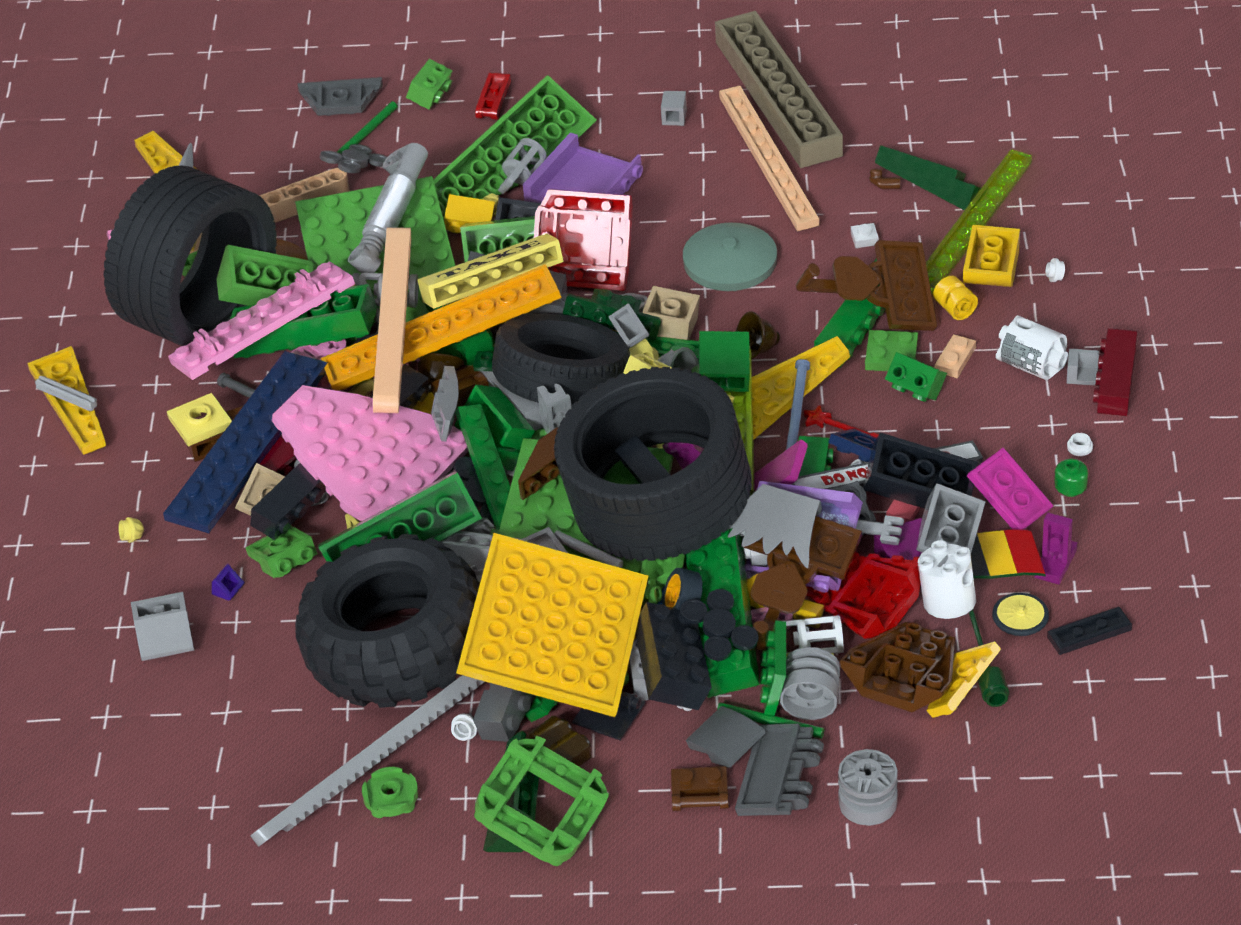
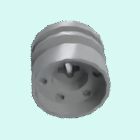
M813 647L796 649L788 654L786 657V678L780 695V703L784 710L794 717L805 720L822 719L832 714L837 707L840 663L837 658L826 650Z
M864 749L847 755L840 763L838 771V801L841 813L848 820L860 825H876L890 819L896 811L898 802V770L895 762L887 754L878 750Z

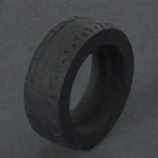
M527 314L512 318L499 328L495 340L492 371L497 381L504 388L522 398L539 403L537 387L545 386L548 393H555V384H559L565 394H569L572 406L575 402L579 401L578 399L583 394L586 395L587 391L596 388V385L601 382L605 383L607 379L615 378L617 375L622 374L630 357V351L620 335L599 323L562 314Z

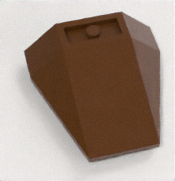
M904 622L851 648L840 660V666L862 697L914 712L941 698L951 686L955 637L949 636L943 631H933L921 627L917 623Z

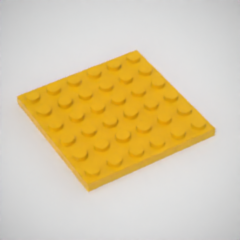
M493 533L456 674L615 717L618 711L648 575Z

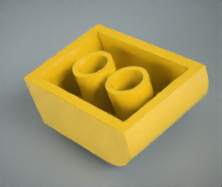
M972 225L963 269V283L1012 287L1019 255L1020 229Z

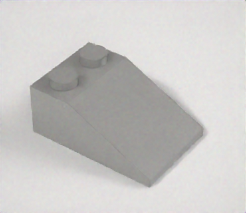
M936 483L927 499L916 550L923 553L931 547L933 542L943 540L947 544L969 548L971 555L986 501Z

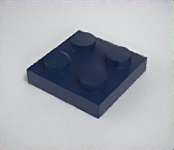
M850 429L831 433L828 443L837 446L836 450L842 453H854L859 455V460L869 462L871 449L877 438L859 430Z

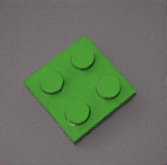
M869 330L865 370L888 371L896 352L916 359L918 333Z

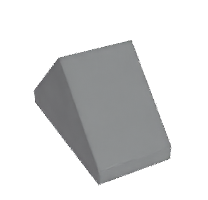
M629 303L609 316V319L628 348L649 336V333Z

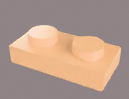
M953 334L937 360L935 368L946 372L947 376L958 378L976 349V340Z

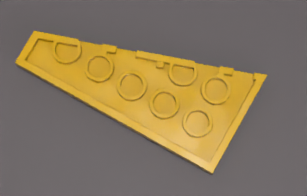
M838 336L752 377L753 440L792 408L797 374L795 363L797 360L804 359L810 362V369L806 374L804 396H806L850 358L849 350Z

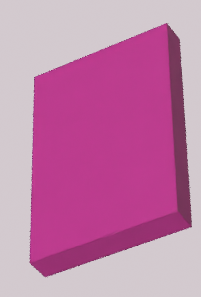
M800 439L754 473L755 491H757L759 481L789 485L797 481L808 444Z
M1004 448L993 454L967 475L1013 530L1026 529L1053 507V504Z

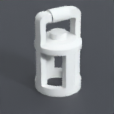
M839 615L784 621L786 622V627L797 626V632H793L794 645H799V649L811 647L810 642L834 640L835 647L820 649L830 653L844 652L842 625ZM832 622L833 629L809 632V628L805 625Z

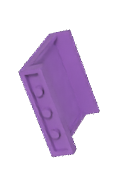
M569 133L523 183L524 201L542 203L548 189L624 194L630 189L634 181L642 175L641 155H637L629 163L580 147L578 135Z

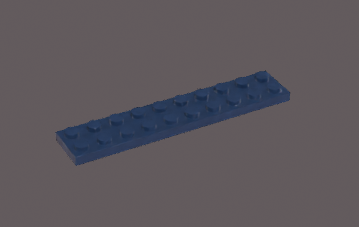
M284 351L164 511V520L210 533L248 481L256 463L260 464L282 435V432L272 422L273 413L302 385L317 387L326 374L324 367L328 362Z

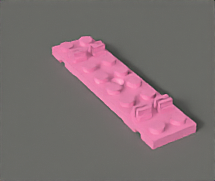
M330 261L319 265L311 273L302 269L300 273L294 274L296 276L295 282L281 287L270 297L259 300L253 307L240 311L234 318L218 324L212 331L207 333L201 328L198 330L199 333L194 332V341L186 346L177 348L174 353L168 356L173 366L193 380L209 371L207 366L214 362L216 365L221 364L240 350L313 307H317L331 299L330 294L337 290L338 293H341L355 284L352 275Z

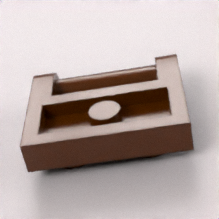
M726 766L671 769L672 811H681V808L720 806V809H729Z

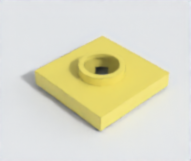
M212 393L167 411L169 420L187 446L224 432L232 422ZM201 412L207 413L204 418L194 419L201 416Z

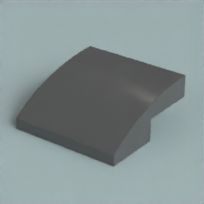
M721 706L685 741L690 749L708 754L712 763L730 768L766 732L764 728L746 716Z

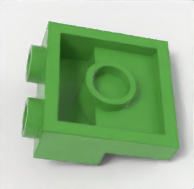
M293 526L290 527L287 533H282L276 540L266 536L245 548L248 556L259 562L262 571L273 578L286 575L293 567L306 564L313 556L318 554L311 536Z

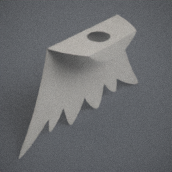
M762 484L747 499L745 508L742 509L743 511L740 516L736 517L737 520L733 525H729V529H733L728 537L736 536L746 530L742 547L749 546L763 537L765 554H769L782 541L785 555H788L792 547H794L800 561L808 568L811 534L815 516L819 515L822 511L821 501Z

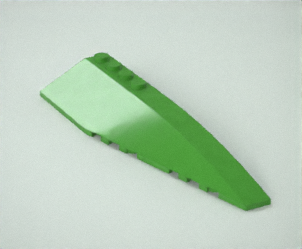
M547 75L433 179L443 220L449 194L483 199L491 193L496 195L502 194L498 189L507 178L503 172L502 164L521 139L529 138L535 140L544 148L548 157L569 133L576 134L579 138L597 119ZM523 145L525 151L528 152L531 147ZM538 152L533 156L534 158H540ZM517 153L513 159L520 161L522 157ZM530 163L526 165L529 171L535 166ZM513 182V185L510 187L509 190L517 187L520 184Z

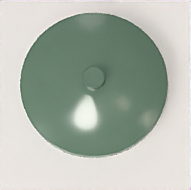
M720 223L708 226L690 237L683 249V265L688 276L706 288L719 291L743 290L760 284L773 273L777 265V247L774 240L765 231L755 226L744 223Z

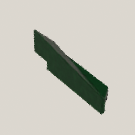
M880 145L875 159L877 165L962 210H968L983 192L982 188L964 182L966 173Z
M521 730L508 740L505 752L514 739H525L527 735L524 731ZM528 771L506 803V805L535 821L539 777ZM487 829L483 851H524Z

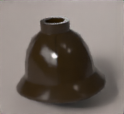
M754 311L746 312L736 328V332H749L751 359H754L758 354L767 352L774 345H777L780 340V334L776 331L775 327L769 321L761 319Z
M428 353L416 359L418 372L429 378V393L432 392L431 382L442 379L444 366H454L455 370H458L464 365L463 359L441 353Z

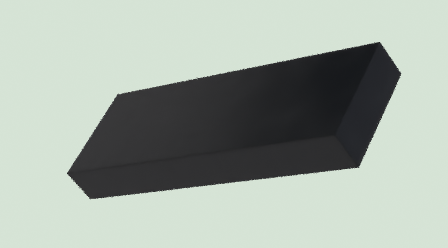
M1116 607L1047 631V638L1057 653L1062 655L1132 631V623L1122 609Z

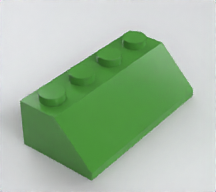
M535 216L462 225L460 229L465 262H468L470 251L487 255L534 238Z
M227 245L217 276L219 300L248 306L255 305L259 300L275 294L281 287L295 282L296 276L294 274L300 273V270L304 269L311 273L313 271L312 261Z

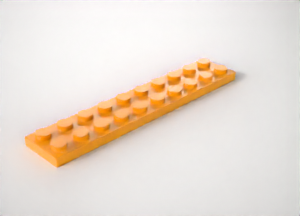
M547 265L539 266L406 322L403 364L562 298ZM378 334L321 358V361L328 362L324 369L333 390H345L352 385L369 380L375 376Z

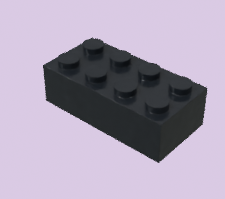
M880 432L871 449L863 488L867 492L925 509L927 499L936 483L972 496L974 484L967 475L978 466V462Z
M646 602L639 615L635 634L648 699L699 710L712 686L698 624H690L684 621L680 616V610Z

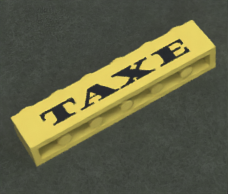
M546 233L417 280L423 302L434 309L473 295L544 264L547 267H551L564 261L559 240Z

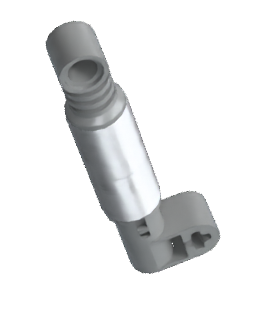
M410 143L394 151L383 163V168L390 175L363 227V238L359 246L348 257V262L361 274L374 273L380 266L381 259L379 256L385 247L387 227H398L415 192V182L428 157L426 148L418 143Z

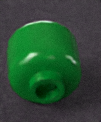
M1065 459L1056 465L1054 474L1056 490L1067 497H1075L1082 494L1088 485L1087 466L1077 459Z

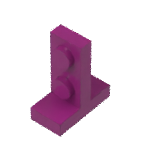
M1047 512L1044 518L1041 557L1046 577L1034 575V578L1060 585L1077 551L1078 542L1071 541L1073 519Z

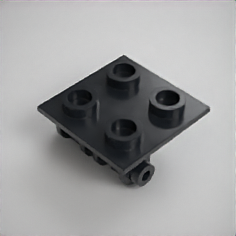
M622 689L615 717L581 708L572 724L621 741L646 702L638 698L637 694H630Z

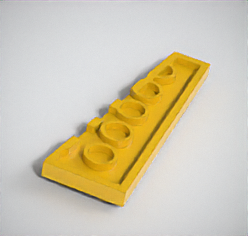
M154 131L134 140L136 148L154 173H158V171L168 167L177 166L182 160L183 156Z
M72 346L27 363L29 371L35 380L39 376H45L89 395ZM43 392L83 455L106 446L95 410L88 411Z

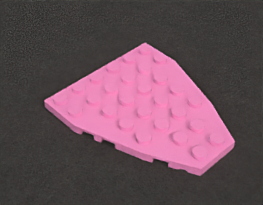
M302 385L272 415V422L282 432V437L286 443L289 442L298 461L316 480L320 479L326 486V492L330 496L334 495L340 501V507L346 513L360 521L443 478L454 467L456 461L468 452L462 431L452 426L447 441L440 440L431 414L399 406V413H373V398L354 393Z

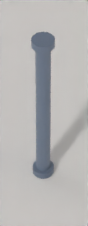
M799 359L795 363L797 374L786 450L798 441L806 374L810 369V362L804 359Z

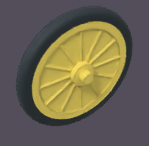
M1012 593L996 602L992 610V617L997 627L1002 631L1015 636H1028L1039 632L1046 626L1049 619V610L1046 604L1034 595Z

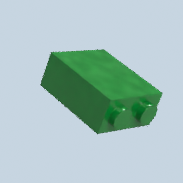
M699 331V374L710 378V381L716 382L724 391L749 392V332Z

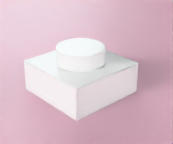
M874 223L851 226V235L855 248L874 246L877 240H879Z

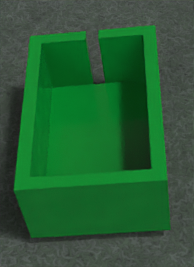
M475 385L465 406L481 404L502 465L506 471H514L523 438L531 439L535 430L499 388ZM457 419V421H456V423L454 424V426H455L457 429L461 430L460 425H459V422H458V419Z

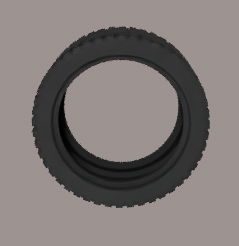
M177 165L153 174L151 178L145 180L144 184L137 188L136 192H133L130 200H127L124 209L120 211L119 218L115 221V227L110 234L111 238L108 240L103 277L105 278V292L110 306L122 320L180 346H186L194 341V332L199 333L198 330L202 328L208 333L215 329L218 324L229 321L234 308L248 306L219 300L217 276L225 247L232 245L276 254L277 233L273 214L268 204L258 194L195 168ZM202 233L194 262L181 282L188 255Z
M670 367L642 368L639 371L633 370L627 374H619L615 378L607 379L605 383L601 382L596 385V388L587 391L586 395L583 394L578 399L579 401L571 406V409L567 411L557 429L554 440V455L578 528L584 537L598 549L605 550L606 553L614 554L616 557H625V559L629 560L636 559L637 561H644L645 559H648V561L664 560L667 557L674 558L680 554H688L691 550L695 551L700 549L702 545L711 543L712 539H717L721 536L722 532L727 531L730 528L729 525H733L737 520L736 517H739L742 513V509L745 508L747 499L750 496L752 486L751 470L733 404L727 393L716 382L710 381V378L704 375L701 376L697 372L692 373L691 370H681V368L675 367L673 369H670ZM634 435L646 447L663 443H689L704 448L697 459L686 468L657 481L642 484H617L603 479L607 472L620 461L614 450Z

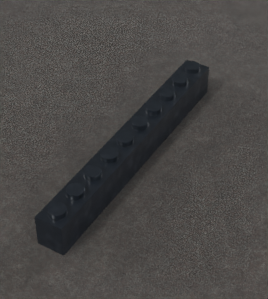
M406 364L402 366L400 406L413 409L418 401L423 402L428 396L429 378ZM299 463L251 509L250 526L276 540L282 533H287L291 525L298 518L301 519L313 503L316 504L321 500L326 492V486L320 479L316 480Z

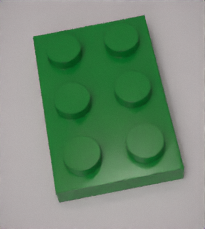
M775 620L773 631L768 630L766 637L768 649L767 651H762L760 666L764 667L760 676V684L764 685L760 693V702L764 703V714L775 716L786 678V622Z

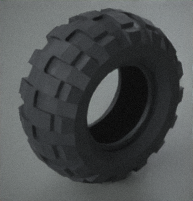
M402 534L397 539H388L387 536L370 539L371 543L360 547L353 545L340 552L341 557L334 562L327 561L316 571L317 577L315 581L308 582L301 594L302 598L298 606L299 614L296 615L295 633L305 665L312 672L314 679L338 698L342 697L349 700L351 704L364 707L370 702L378 704L379 708L396 707L397 702L411 699V702L414 703L427 698V693L437 687L444 689L456 680L455 675L480 584L469 564L461 556H457L453 550L444 546L442 542L433 538L423 541L418 538V535ZM403 609H420L416 615L396 626L378 631H361L370 622L383 615Z

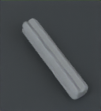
M39 376L35 381L37 389L83 409L93 411L97 407L98 403H96L97 399L62 383L45 376Z

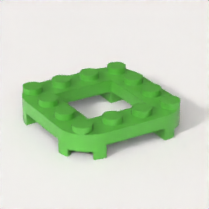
M536 736L535 739H514L485 784L482 785L475 801L474 816L486 828L536 858L553 866H559L576 853L600 815L609 793H607L605 784L601 780L602 774L594 768L589 773L544 746L546 739ZM528 771L575 798L554 832L506 805Z

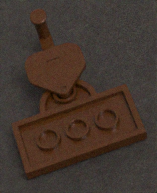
M877 240L874 245L877 262L867 265L858 257L839 256L832 265L834 280L813 279L814 276L820 274V269L816 264L810 263L796 283V289L800 292L838 293L839 296L846 300L862 301L867 299L876 306L884 307L886 309L889 329L934 331L937 327L922 242Z
M815 516L810 540L808 568L800 561L794 547H792L788 555H785L782 541L769 554L764 552L763 537L755 543L744 547L768 555V570L760 572L756 576L751 588L752 600L761 606L769 608L764 621H757L753 625V628L758 633L757 650L763 651L766 649L768 630L773 631L775 620L779 619L781 612L793 614L801 609L807 595V587L805 585L811 582L818 572L844 580L862 537L861 530Z

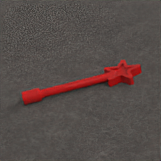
M820 405L814 411L804 410V416L807 418L805 421L807 427L816 424L820 428H824L825 423L845 431L856 429L876 438L879 435L878 433H869L831 419V413L822 412Z

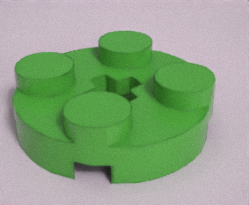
M381 768L371 774L372 778L367 783L366 780L363 783V801L365 806L371 811L372 816L376 818L392 817L403 813H410L414 810L415 802L418 799L417 781L411 773L410 776L404 773L402 768ZM388 789H393V792H395L389 795L386 794Z

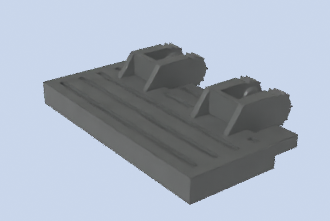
M799 724L760 725L766 733L752 747L735 806L737 815H791L792 810L808 808L809 799L806 796L811 795L813 786L809 782L800 781L803 768L819 766L821 757L818 754L823 752L824 744L818 739H811L814 731L812 727H800Z

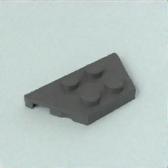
M382 77L298 83L299 93L318 116L362 113L383 87Z

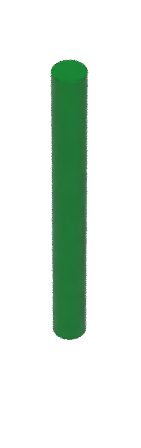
M391 101L347 141L337 153L342 155V151L348 150L350 145L359 144L398 108L397 104Z
M721 702L718 704L717 710L721 706L726 707L756 723L764 725L799 724L800 727H812L814 730L812 737L822 739L824 734V728L782 717L765 715L761 712Z

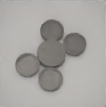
M358 144L350 145L348 150L342 151V155L334 151H322L320 153L322 161L338 164V168L347 173H359L361 168L367 167L368 163L383 167L387 157L381 154H371L372 150L369 147Z

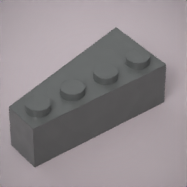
M490 683L489 690H484L473 719L481 739L508 742L518 730L536 695Z

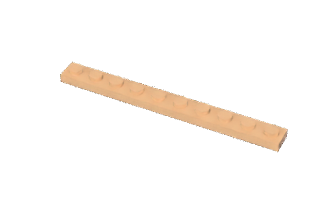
M741 86L720 90V100L796 230L800 231L819 226L817 214Z

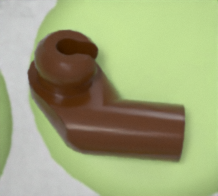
M879 168L870 170L869 180L878 188L900 189V178H885L882 176V170Z

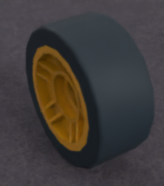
M674 569L667 579L662 605L680 610L681 605L687 600H701L703 586L701 575L696 571L688 569Z

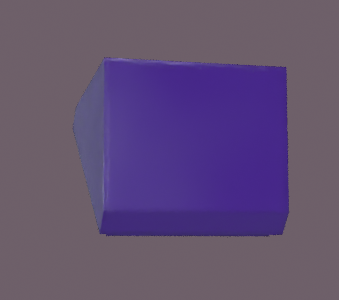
M227 564L212 581V595L229 601L245 582Z

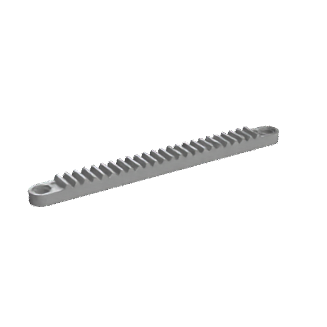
M462 675L255 831L250 837L259 847L281 829L288 832L485 681Z

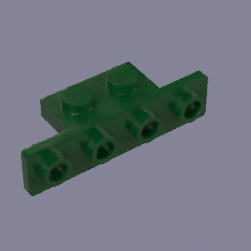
M594 288L591 299L567 294L562 315L587 319L609 329L616 330L609 316L629 303L649 333V336L646 338L651 340L657 339L661 323L660 317L638 312L641 300L635 299L630 295L622 296L615 294L607 289Z

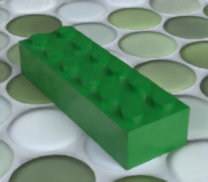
M369 284L349 287L341 293H338L337 290L330 294L331 299L317 307H313L235 353L233 358H249L262 353L271 354L279 350H293L307 345L316 346L324 342H338L346 338H361L370 334L378 307ZM254 305L234 308L230 319L234 318L240 311L247 310Z
M454 471L318 544V547L326 562H334L341 557L340 552L353 545H356V547L371 543L370 539L387 536L388 539H397L402 534L418 535V538L423 541L430 538L441 541L482 519L459 474Z

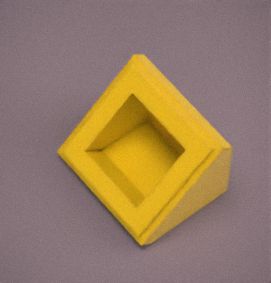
M804 600L801 609L793 613V618L798 620L822 617L824 605ZM813 624L807 626L819 628L821 624Z

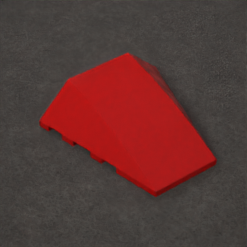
M855 552L844 580H841L839 591L829 589L828 592H820L813 589V587L806 586V597L814 603L824 605V610L832 616L839 615L841 622L862 638H873L896 627L917 600L921 584L918 567L919 557H914L913 560H907L903 556L893 555L892 558H881L879 554H869L866 557L860 556ZM818 572V574H817V575H822V576H829V577H831V578L833 577V576L826 575V574H823V573H820V572Z

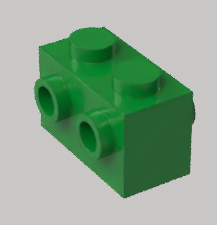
M896 352L885 380L892 382L891 387L903 393H905L906 389L912 391V397L926 402L928 398L936 401L947 373Z

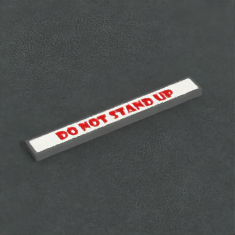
M973 440L934 448L977 461L978 465L983 461V456ZM869 462L799 476L798 480L791 485L833 490L858 481L859 486L863 487Z

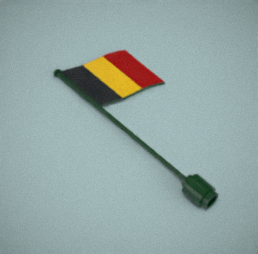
M1001 530L976 534L971 552L973 578L993 579L1021 575L1046 577L1031 531ZM972 609L968 613L978 646L984 644ZM989 664L977 681L983 700L991 707H999L1007 702L1009 689L1003 670Z

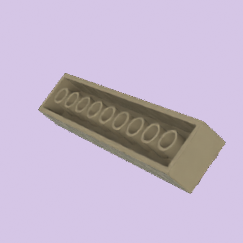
M752 11L715 21L716 44L799 167H809L842 157V133L758 13Z

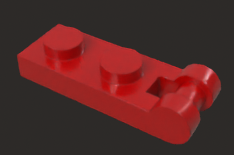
M488 74L476 106V118L491 117L492 120H499L500 110L511 83L510 74Z

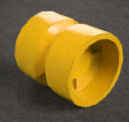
M955 276L943 278L938 282L933 291L934 299L956 320L968 318L978 305L976 295L966 288Z

